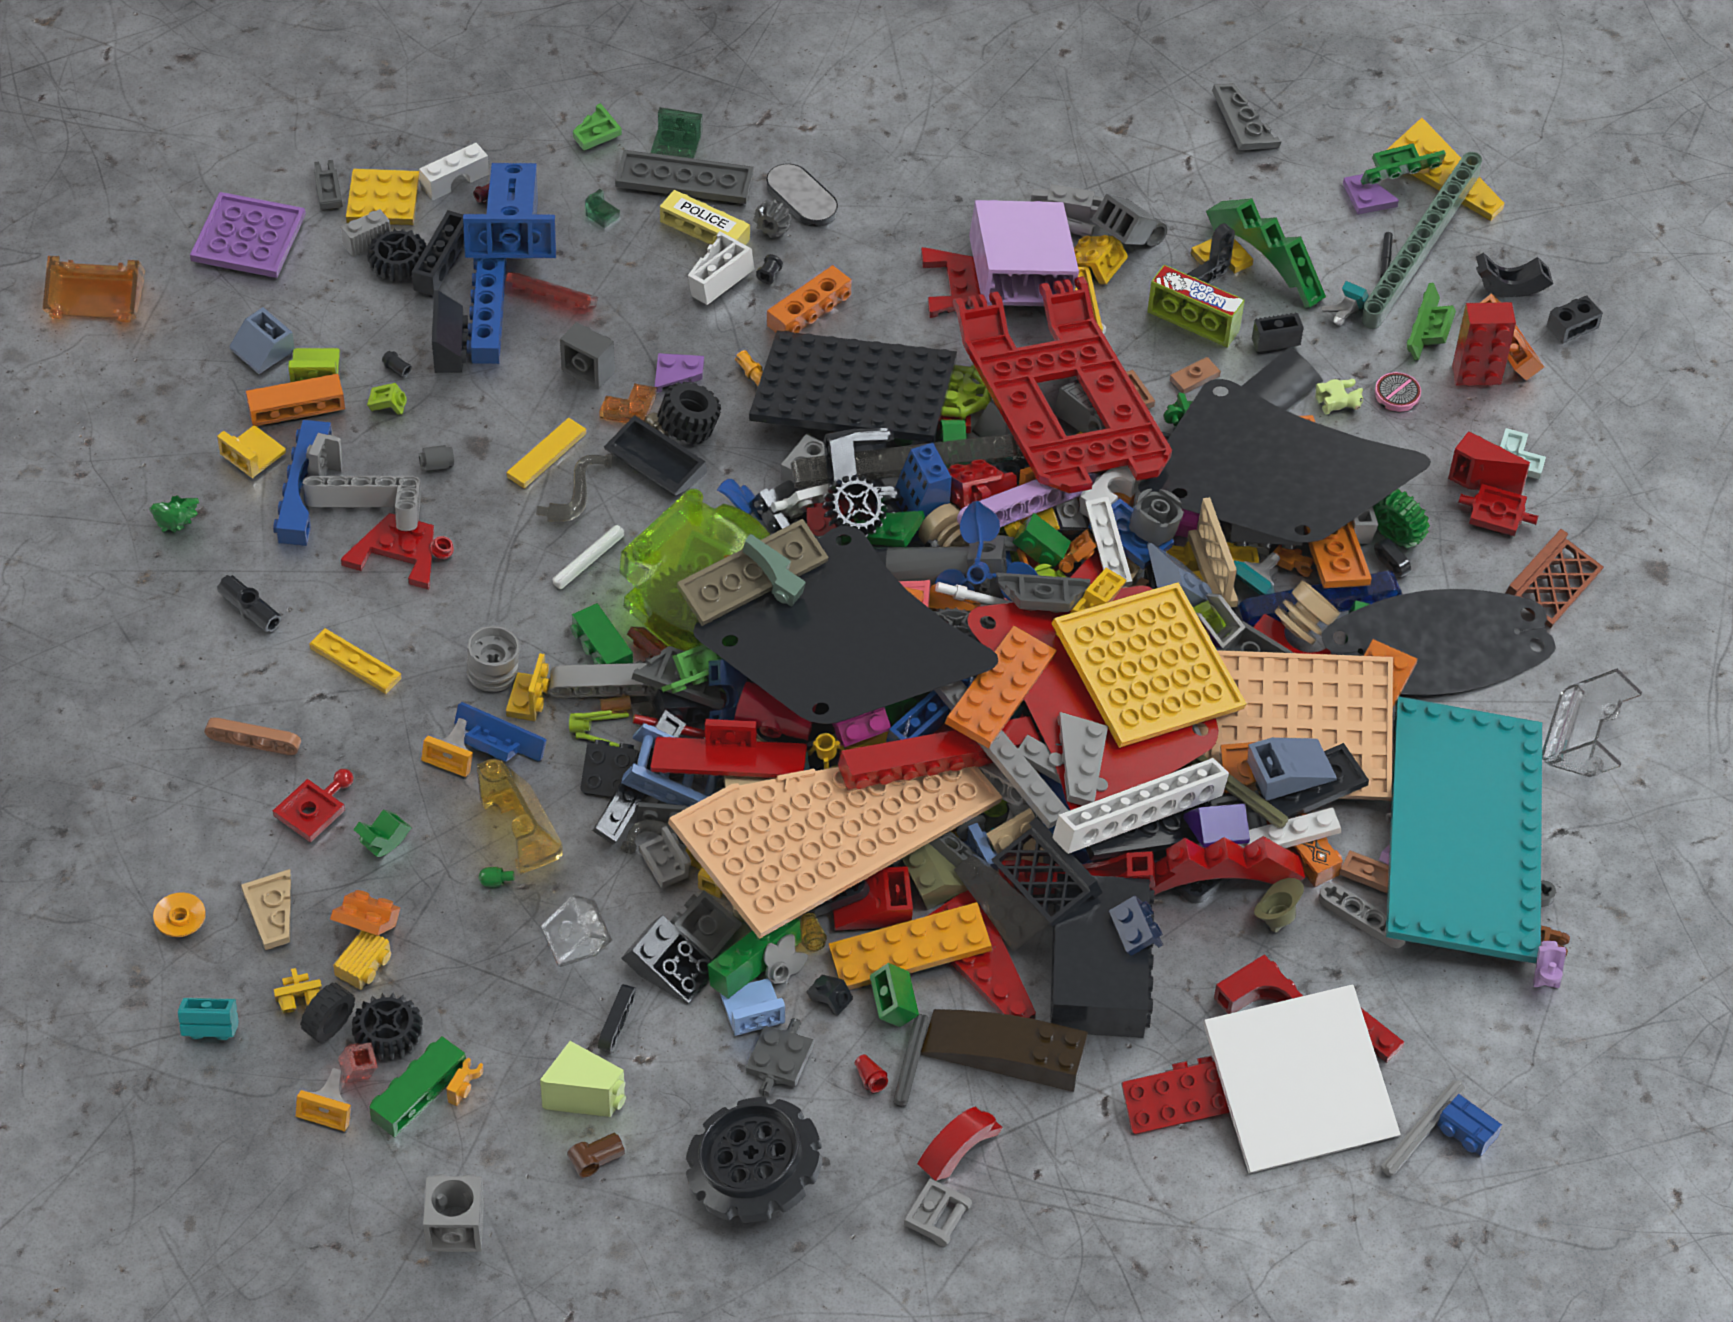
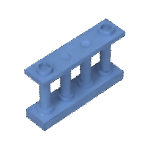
M645 723L634 733L632 739L641 742L642 746L637 765L633 764L623 774L622 784L667 804L688 807L715 793L718 777L722 778L723 775H708L705 792L702 794L691 788L694 774L684 773L681 785L669 779L670 773L657 774L648 770L647 764L651 748L655 746L656 737L674 736Z

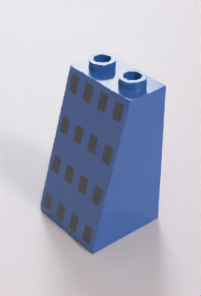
M934 443L913 448L909 452L895 485V488L900 489L901 500L896 501L902 512L923 511L926 518L936 508L950 503L952 477ZM918 530L914 534L910 543L920 540L918 537Z

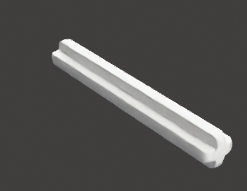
M618 525L613 526L553 577V585L558 589H563L624 536L623 528H620Z

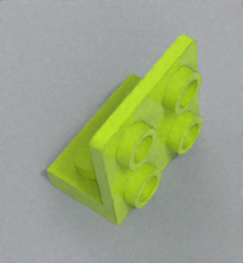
M293 349V359L289 360L288 366L290 382L338 374L340 349Z

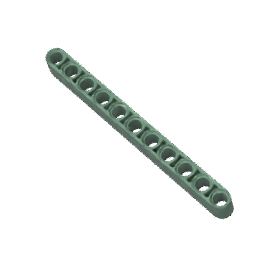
M1467 152L1463 155L1366 300L1362 315V323L1365 327L1376 329L1381 326L1479 178L1482 164L1480 154Z

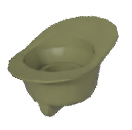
M1286 878L1276 882L1268 889L1254 908L1255 916L1264 920L1273 932H1278L1282 927L1289 925L1295 920L1296 904L1304 892V885L1295 878Z

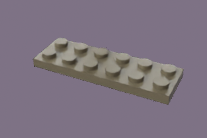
M803 519L761 540L791 561L789 571L798 577L826 563L829 558ZM743 549L677 582L676 587L702 626L773 590V585L765 572L755 561L742 552Z

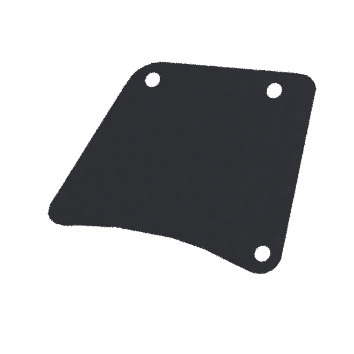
M1215 379L1203 385L1167 440L1172 449V455L1160 475L1141 480L1138 484V490L1142 493L1147 489H1152L1151 492H1159L1162 489L1172 493L1174 489L1182 488L1188 493L1186 497L1179 498L1182 503V509L1200 514L1203 498L1210 497L1219 520L1289 541L1314 542L1336 532L1425 471L1430 466L1431 461L1425 454L1418 451L1363 439L1304 419L1270 403L1235 382ZM1225 387L1228 389V394L1217 396L1213 393V389ZM1306 525L1311 531L1308 535H1299L1294 529L1296 526Z
M852 526L833 528L817 539L829 557L828 561L799 576L806 584L803 593L792 607L787 603L778 601L771 590L703 626L698 621L693 630L694 636L702 644L797 715L810 722L822 724L836 723L987 672L998 664V656L993 650L945 622L907 591L887 569L864 533ZM843 534L849 535L852 538L851 542L844 546L838 545L835 540ZM727 635H734L738 638V643L734 646L726 647L722 644V639ZM817 703H826L829 706V711L825 714L817 715L813 712L812 708Z

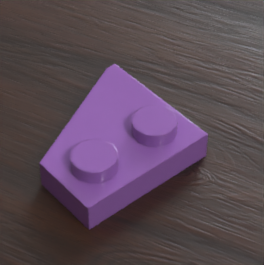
M1363 174L1344 177L1343 186L1357 214L1398 207L1399 200L1379 184L1368 183L1362 185L1360 180Z
M658 353L654 386L655 393L662 392L663 387L678 382L682 384L683 382L702 380L704 356Z

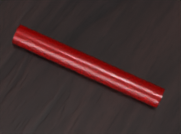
M634 714L632 724L642 726L645 723L655 726L658 719ZM684 726L680 735L704 739L705 730Z

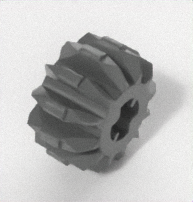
M775 199L772 201L766 200L755 210L753 221L757 223L756 228L761 229L763 234L768 233L771 238L773 236L779 238L790 228L793 216L789 214V208L783 207V203L778 204Z

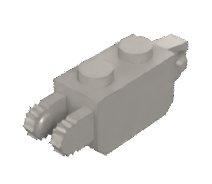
M1051 184L1050 190L1033 189L1031 202H1063L1068 218L1089 223L1090 218H1093L1104 198L1094 196L1095 191Z

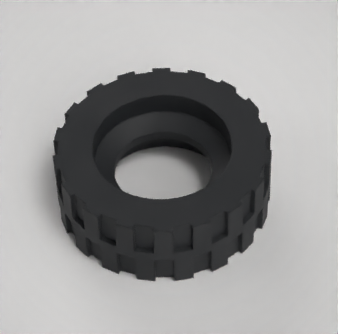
M336 982L326 985L312 998L306 1007L300 1022L301 1029L320 1043L328 1041L342 1029L352 1014L355 1006L354 995Z

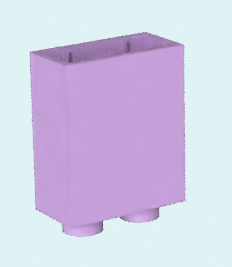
M975 200L969 238L980 293L985 296L987 305H992L989 300L991 292H999L1003 305L1044 306L1043 297L1039 291V284L1048 283L1052 294H1057L1053 288L1054 281L1060 280L1062 283L1063 280L1069 279L1073 286V291L1076 289L1074 280L1078 277L1079 270L1063 202Z

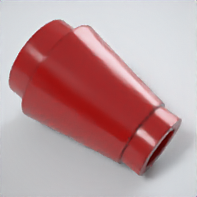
M866 1054L856 1058L854 1064L864 1087L873 1093L882 1091L888 1084L887 1072Z

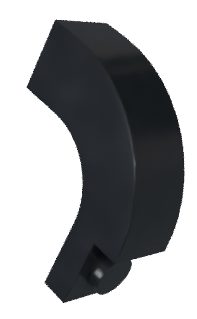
M1484 252L1476 256L1478 264L1476 270L1482 278L1484 289L1494 295L1501 297H1524L1538 293L1553 285L1549 267L1538 257L1519 267L1505 268L1495 264Z

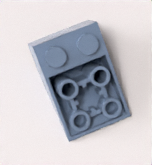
M1272 737L1248 745L1247 762L1266 801L1337 780L1318 739Z

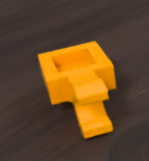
M465 1059L462 1069H458L446 1088L448 1103L458 1106L461 1099H465L471 1090L470 1081L479 1078L483 1074L482 1063L476 1069H470L471 1059Z

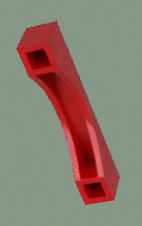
M1152 851L1125 853L1109 860L1082 864L1093 876L1150 879V888L1156 887L1155 862ZM1021 859L1020 866H1032L1033 861ZM1005 860L1001 863L1004 866H1015L1016 860ZM1038 862L1037 866H1050V864ZM999 870V885L1003 897L1023 896ZM1019 872L1018 881L1030 882L1031 872ZM1036 872L1035 882H1047L1048 872ZM1054 872L1052 882H1056L1057 873H1060V874H1066V873H1065V872ZM1034 888L1033 895L1045 894L1046 888ZM1051 888L1050 894H1055V888Z

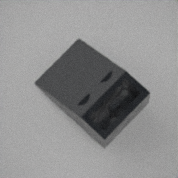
M664 915L654 920L621 957L639 976L686 1004L690 1003L709 980L708 964L712 962Z

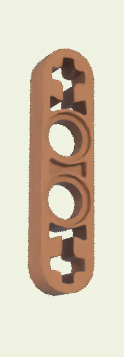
M215 717L208 720L204 731L207 737L215 741L285 755L297 754L301 744L300 737L288 731Z

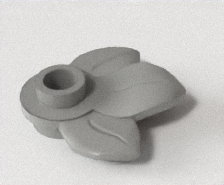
M793 934L782 937L777 945L769 943L764 951V962L767 965L766 977L774 984L784 983L789 979L790 975L798 973L808 958L806 953L795 952V936Z

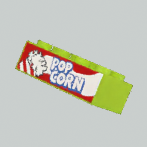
M1163 265L1151 281L1147 312L1228 348L1240 331L1245 300L1167 265Z

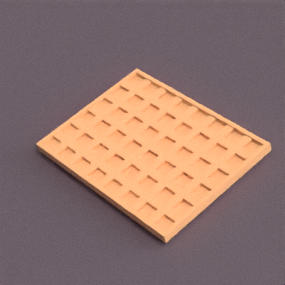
M1217 650L1247 705L1242 710L1216 718L1219 729L1218 738L1213 748L1207 751L1204 756L1208 759L1214 758L1222 766L1220 745L1258 742L1272 737L1318 739L1324 751L1344 743L1368 777L1369 784L1338 799L1391 801L1393 657ZM1201 722L1197 723L1201 735H1206L1208 733L1207 726ZM1256 783L1246 786L1252 791L1258 790Z

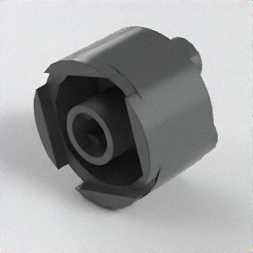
M1147 489L1138 496L1130 517L1129 529L1141 539L1160 546L1175 536L1183 516L1182 503L1178 497L1169 491L1160 489L1159 492H1151L1152 489Z

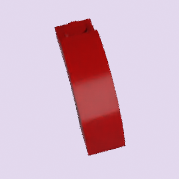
M976 1106L958 1115L940 1131L924 1151L917 1165L935 1181L950 1177L962 1157L975 1144L998 1136L1003 1127L996 1122V1118L992 1114L980 1111Z

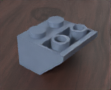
M264 307L245 318L229 346L231 351L258 374L291 354L293 349H295L293 332Z

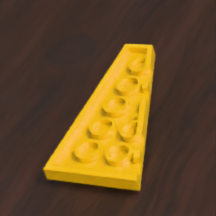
M1420 118L1387 150L1414 143L1419 156L1445 150L1446 156L1439 167L1435 169L1426 168L1411 174L1440 191L1461 160V157L1423 118ZM1479 177L1461 204L1491 221L1503 210L1505 203Z

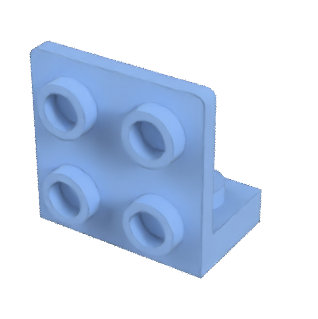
M768 978L748 983L729 999L720 993L735 1036L763 1029L764 1026L771 1027L785 1023L784 1001L782 998L777 999L772 983Z

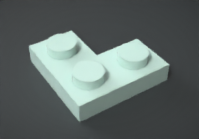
M1506 428L1500 447L1531 462L1527 476L1540 480L1546 457L1524 451L1528 434Z

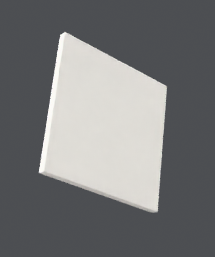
M1353 984L1203 1021L1249 1174L1396 1138L1401 1135Z

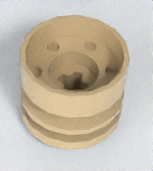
M948 503L933 510L925 518L918 530V537L925 545L929 539L932 541L937 539L939 541L937 544L940 547L969 546L970 543L963 539L960 533V525L957 522L960 509L955 504Z
M1302 580L1292 591L1293 596L1298 602L1294 604L1285 599L1283 604L1290 611L1286 612L1278 606L1275 613L1289 631L1298 638L1313 645L1317 640L1310 631L1312 630L1321 636L1323 632L1317 623L1321 621L1326 625H1330L1340 613L1319 592Z

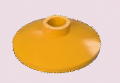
M184 892L173 893L164 897L156 905L153 912V919L157 929L171 937H184L196 932L202 926L206 916L202 901L195 895Z

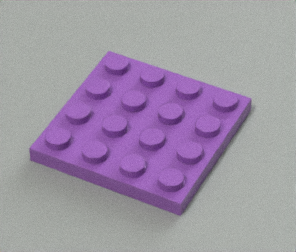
M219 192L191 251L190 259L193 262L277 278L306 215L305 208Z

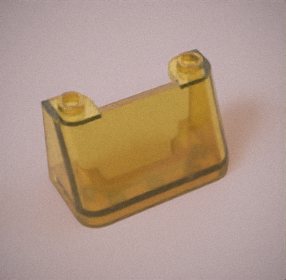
M491 759L477 764L479 796L483 807L486 809L489 808V805L496 806L501 814L514 810L517 816L512 822L511 828L516 839L517 848L515 866L520 875L558 860L563 853L562 842L531 785L498 759Z

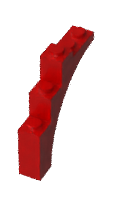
M1264 836L1245 847L1223 837L1206 848L1184 838L1167 848V856L1155 863L1156 887L1150 889H1154V895L1179 885L1217 878L1253 879L1275 884L1286 878H1295L1301 881L1305 879V874L1300 856Z

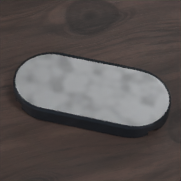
M781 164L768 172L766 177L768 192L779 203H783L785 208H789V212L801 223L823 226L835 219L838 211L836 198L803 167L795 164Z

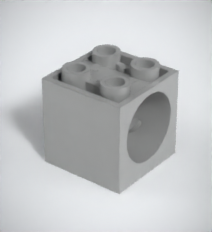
M444 1174L426 1176L423 1218L426 1251L481 1252L484 1216L482 1177L470 1174L463 1176H447ZM451 1207L468 1209L465 1213L454 1217L440 1214Z

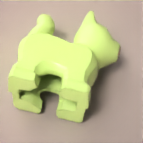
M1332 379L1326 383L1316 384L1315 397L1319 404L1324 400L1325 405L1322 406V410L1325 415L1345 407L1358 410L1363 403V388H1358L1347 394L1345 388L1353 387L1356 384L1355 379Z

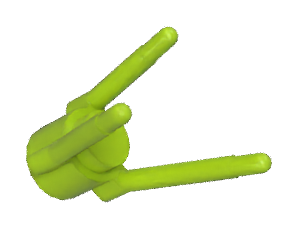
M611 710L571 713L569 717L570 733H576V739H586L593 742L595 740L609 741L585 734L586 731L591 730V721L628 718L629 714H612ZM609 741V746L619 747L618 743Z

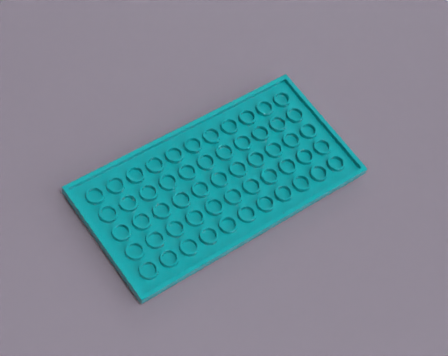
M1404 697L1398 698L1395 703L1386 920L1387 938L1536 964L1539 946H1541L1543 722Z

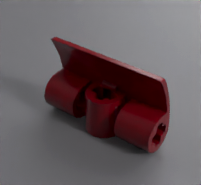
M745 683L734 720L756 721V728H760V732L770 738H779L782 734H786L789 737L809 740L813 722L797 715L756 683ZM815 704V705L813 706V708H812V710H813L814 713H815L817 704Z

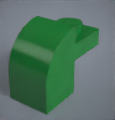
M383 809L372 825L358 822L353 830L360 835V843L376 857H382L399 846L412 827L396 813Z

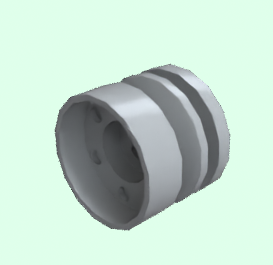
M487 626L475 631L469 638L466 673L469 681L475 687L483 691L497 692L507 689L515 682L518 672L520 645L517 637L510 630L499 626Z

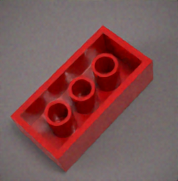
M1512 302L1466 303L1452 363L1456 386L1502 384L1516 325Z

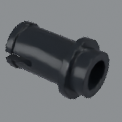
M387 351L382 357L384 366L393 369L402 377L408 376L412 370L411 364L398 357L395 351Z

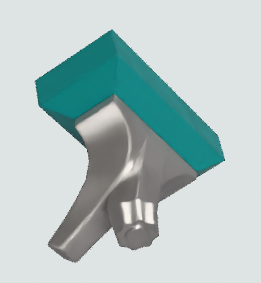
M1345 281L1342 287L1345 295L1344 300L1339 304L1321 306L1322 311L1337 312L1333 323L1342 326L1345 319L1352 312L1364 308V304L1369 297L1365 288Z
M1272 552L1262 563L1234 561L1237 569L1235 577L1270 602L1276 595L1271 577L1279 570L1275 565L1280 557Z

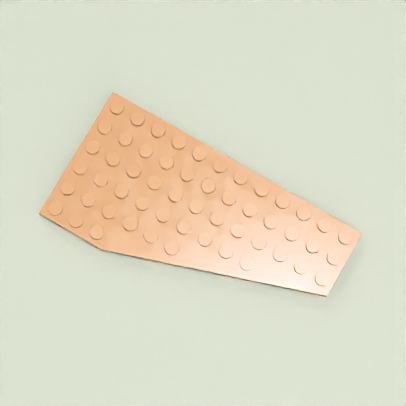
M975 766L963 768L959 771L941 772L934 776L925 775L911 780L903 779L886 785L877 784L864 789L855 788L847 790L839 768L834 767L818 771L810 769L778 775L776 779L739 785L738 783L731 784L670 817L668 824L760 939L999 804L1003 797L981 770Z

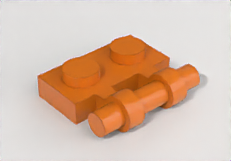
M1088 529L1070 543L1064 558L1059 562V568L1062 572L1069 573L1072 571L1075 561L1079 562L1082 558L1086 560L1094 554L1096 543L1094 536Z

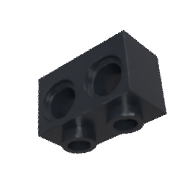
M1586 295L1579 299H1574L1561 307L1552 309L1549 314L1547 328L1564 344L1598 329L1603 312Z

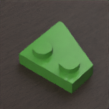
M601 103L596 106V111L591 116L587 115L583 119V123L573 130V138L583 151L622 135V128Z

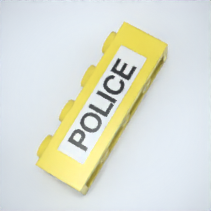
M676 190L660 205V222L707 244L713 245L719 231L744 245L750 240V224Z

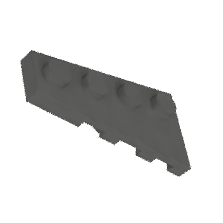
M1234 83L1214 84L1212 92L1239 150L1280 148L1281 140L1271 134L1272 129L1267 123L1263 124L1261 122L1259 113L1248 106L1249 101Z

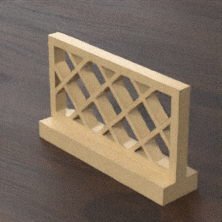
M1210 497L1203 498L1197 530L1188 532V540L1203 581L1209 585L1212 594H1220L1230 607H1237L1238 598L1233 587L1237 569Z

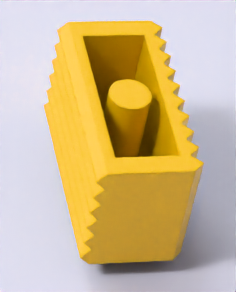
M361 930L333 964L335 976L362 990L366 983L370 984L374 980L378 968L381 965H386L389 961L391 952L388 939Z

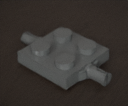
M792 1018L787 1030H779L764 1026L745 1068L747 1074L764 1080L758 1091L763 1096L764 1093L765 1096H769L773 1084H786L796 1087L814 1047V1039L796 1034L801 1025L799 1019L795 1021V1018Z

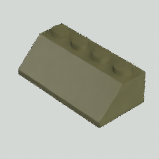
M929 843L902 858L904 867L908 866L909 876L927 910L973 888L968 876L959 871Z

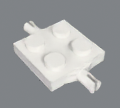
M828 484L796 491L789 498L772 502L771 510L774 513L782 511L784 516H789L790 519L797 518L803 515L804 512H807V508L814 507V504L827 502L823 497L826 493H829L827 491Z

